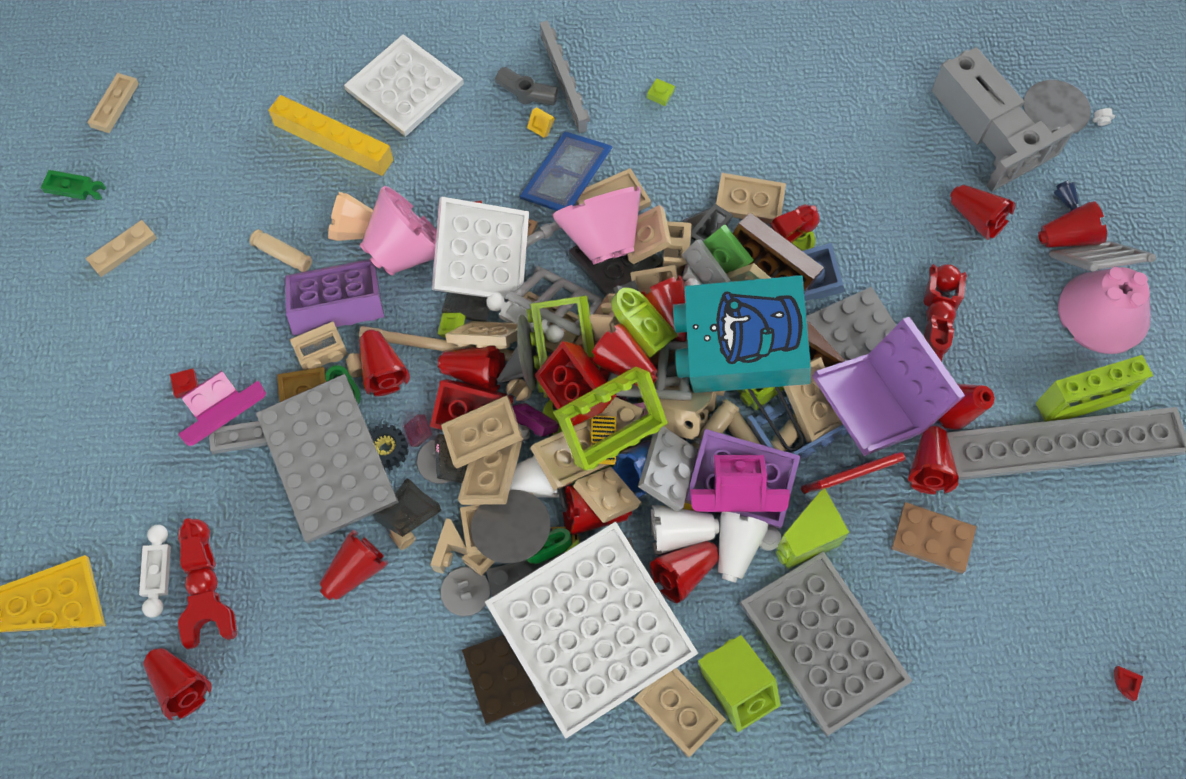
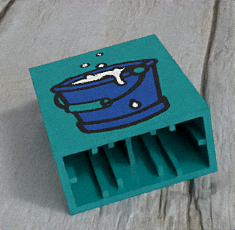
M802 275L685 286V303L673 304L675 332H687L688 348L676 349V369L678 378L690 377L694 393L811 384V364Z

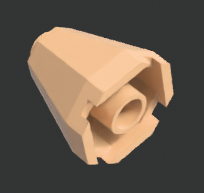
M339 192L331 215L332 224L329 225L328 239L335 241L363 239L373 210L349 194Z

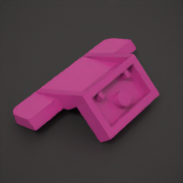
M219 371L181 397L198 421L178 434L187 446L195 445L263 399L266 395L263 386L258 380L238 393L223 371Z
M714 455L715 489H691L692 508L698 512H782L788 508L790 498L789 489H766L767 472L764 455Z

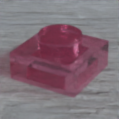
M417 414L403 426L411 447H419L433 435L425 414Z

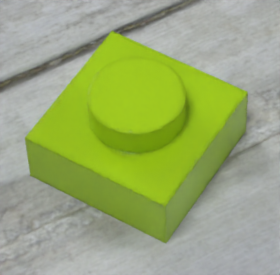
M656 78L647 93V99L666 106L675 92V86Z
M442 313L437 335L446 338V333L464 325L466 316L461 313Z

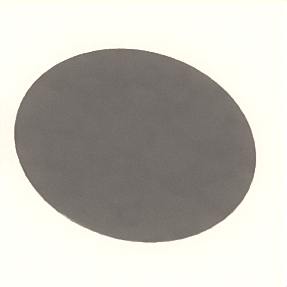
M1059 80L1038 82L1027 91L1024 97V110L1028 117L1034 123L1042 121L1051 132L1057 127L1063 128L1070 124L1075 130L1074 133H1077L1087 125L1090 119L1091 108L1086 96L1078 88L1067 82Z
M521 314L517 324L519 359L526 384L530 390H534L537 382L534 375L537 373V370H535L533 356L536 355L535 346H532L531 328L528 320Z
M510 490L506 504L480 505L475 511L471 523V535L477 549L487 558L500 563H517L532 557L544 546L550 533V516L545 505L536 496L521 490Z

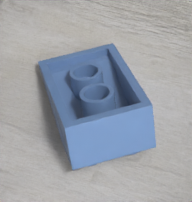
M832 243L804 250L805 254L824 267L817 279L804 294L805 301L845 292Z

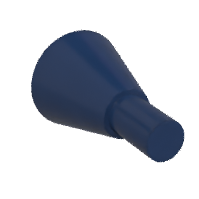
M1067 180L1056 186L1057 190L1054 191V194L1068 209L1072 211L1079 207L1075 182L1070 183Z

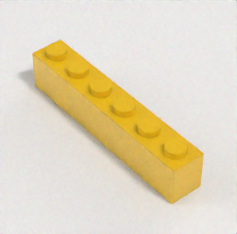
M279 95L268 110L274 126L378 175L383 176L393 162L390 145L287 97Z

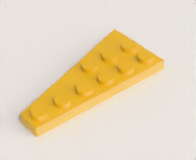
M86 555L0 586V633L106 626L90 560Z

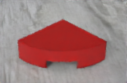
M1116 666L1114 668V679L1118 689L1126 698L1136 701L1143 676Z

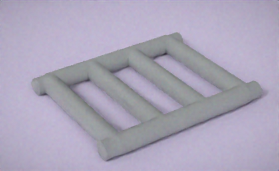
M1110 241L1100 245L1051 250L1049 253L1050 257L1093 272L1099 269L1154 262L1156 260L1155 254Z
M540 266L536 267L534 274L514 293L510 291L506 296L513 303L525 309H531L530 304L533 302L523 296L544 278L554 284L534 303L549 301L561 288L573 293L569 298L587 296L588 301L593 303L589 307L590 315L596 312L603 301V298ZM576 303L561 305L554 313L545 308H540L542 318L578 336L581 335L579 319L572 323L562 318Z
M671 341L660 350L657 369L658 378L655 385L659 399H692V394L689 392L690 377L680 378L679 390L665 389L669 350L676 351V349L688 348V342ZM609 372L608 382L618 376ZM632 384L630 390H621L616 393L617 396L642 398L639 387Z

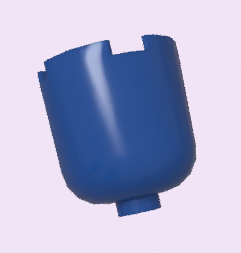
M651 441L642 442L620 452L616 456L614 467H612L637 498L647 493L639 488L638 485Z

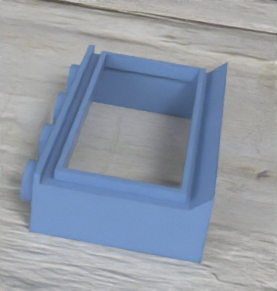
M788 396L784 397L789 409L792 410L793 408ZM782 401L773 408L771 405L764 408L771 421L787 413ZM761 413L755 418L753 415L748 416L746 422L761 445L774 448L760 428L768 423L764 415ZM841 425L815 441L807 442L799 450L790 453L806 459L816 452L815 448L821 445L825 448L835 441V437L840 434L844 437L849 432L844 425Z

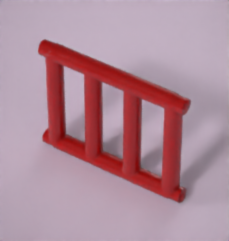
M903 452L866 462L801 486V491L803 494L841 484L904 461L905 455Z

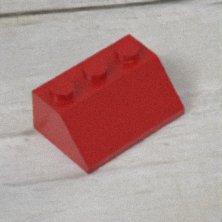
M565 341L561 342L534 375L557 410L607 383L582 346ZM612 395L611 400L608 402H600L590 408V412L578 414L571 418L572 425L575 426L602 413L617 395Z
M451 379L441 380L430 427L442 430V424L505 396L510 399L512 405L514 396L498 391L486 390Z

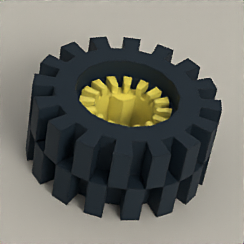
M382 424L383 428L375 426L376 431L373 432L370 429L369 432L384 468H388L390 471L393 470L392 466L394 465L397 468L401 466L400 461L405 462V455H408L409 451L407 448L409 447L404 434H402L399 428L396 430L394 425H390L389 428L387 424ZM384 443L388 446L392 444L391 450L387 451V453L384 450L380 451V447Z

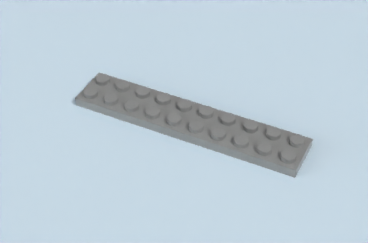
M1177 407L947 433L959 480L1186 454V433Z

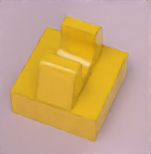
M536 107L532 109L527 128L545 138L549 135L555 118Z

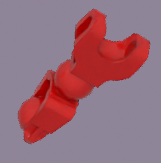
M805 204L798 206L791 212L774 218L772 223H770V228L793 243L804 233L812 232L818 226L820 216L815 205Z
M934 264L931 265L929 268V281L923 300L924 304L928 306L926 311L928 324L925 328L924 338L941 362L943 354L947 353L952 345L954 335L953 323L956 318V311L964 299L965 281L967 278L966 272L961 273L952 264H943L939 267ZM936 288L942 292H952L955 290L954 296L952 298L943 297L940 292L936 291Z
M184 519L183 524L178 529V539L181 544V567L188 574L185 579V588L190 596L187 597L188 606L179 618L178 627L182 645L188 650L199 645L200 630L204 624L210 621L216 622L220 635L227 640L236 638L237 625L235 612L230 607L224 605L220 601L219 593L215 592L218 579L213 571L214 567H216V562L209 543L210 529L203 520Z

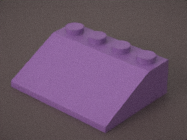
M370 259L285 276L286 316L293 336L304 334L330 322H334L335 326L338 327L368 320L374 321L384 317L377 270Z
M704 430L684 503L691 504V489H715L714 455H764L767 472L766 489H789L791 494L800 460L799 455L711 430ZM786 510L782 512L732 513L768 523V526L779 529L782 528Z

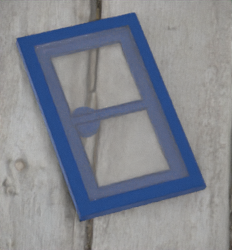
M564 131L521 193L520 199L555 211L570 205L574 206L613 147Z

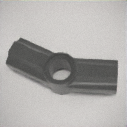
M501 67L495 77V83L516 95L517 100L522 104H530L532 102L552 106L556 104L558 87L536 83L531 77L520 76L507 67Z

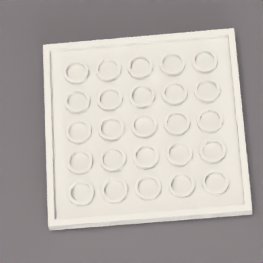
M616 522L485 601L565 739L698 654Z

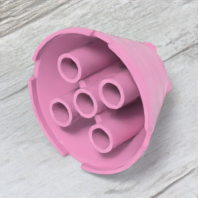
M384 186L379 192L363 241L359 245L366 253L371 254L370 260L376 267L380 269L383 266L386 272L393 276L397 272L434 260L437 230L424 216L419 218L412 211L414 206L390 187Z
M634 187L605 193L584 200L585 205L567 206L553 213V219L583 253L592 260L593 265L611 258L624 256L634 252L633 247L641 195L640 187H636L637 189L635 190Z
M1113 267L1112 269L1086 272L1076 276L1064 287L1059 297L1058 313L1063 327L1068 328L1076 342L1095 352L1118 354L1135 347L1145 338L1151 322L1150 292L1146 275L1130 268Z

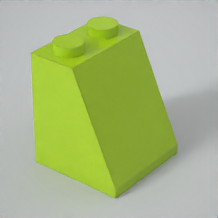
M826 489L821 490L786 531L778 544L776 555L782 565L785 564L788 570L812 559L823 551L826 553L839 547L850 533Z
M742 635L726 641L722 647L713 652L706 653L702 659L698 660L702 676L737 732H740L781 706L776 679Z

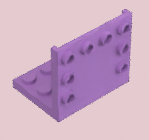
M910 317L902 319L869 354L817 370L812 375V378L864 456L922 434L965 397Z

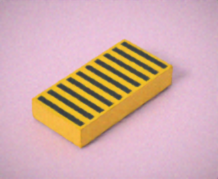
M594 416L591 418V446L616 432V417ZM616 456L607 458L599 464L615 465Z

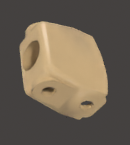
M689 385V392L692 394L691 400H659L668 422L664 427L679 437L694 440L700 433L701 417L698 413L702 410H708L710 415L715 410L717 393H694L692 385ZM668 386L665 389L679 390L680 386ZM691 421L693 427H688L685 422Z

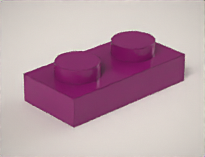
M527 403L512 406L518 424L530 428L534 434L547 436L550 433L558 432L560 425L558 422Z

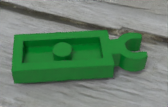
M48 170L41 189L44 193L82 200H86L87 195H91L93 199L101 200L102 196L96 191L99 189L106 190V187L100 181L93 182L90 177Z

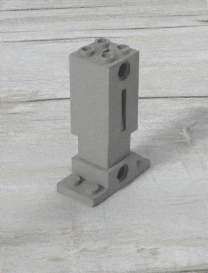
M977 47L970 51H963L958 57L952 60L948 59L940 66V72L935 78L931 91L977 145L984 142L996 157L993 162L996 170L991 173V178L986 185L991 192L1058 156L1075 131L1070 124L1063 128L1057 127L1051 132L1042 121L1034 123L1021 109L1025 101Z

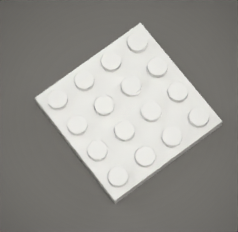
M403 34L349 80L344 87L348 93L406 137L456 92L464 82L463 78Z
M446 197L439 198L432 290L486 298L493 293H499L504 297V300H508L506 298L507 294L510 291L514 293L524 283L529 211Z

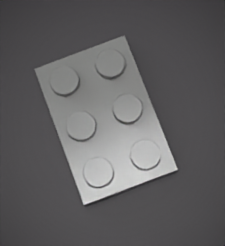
M664 426L661 427L660 431L653 434L638 487L675 511L683 509L698 449Z

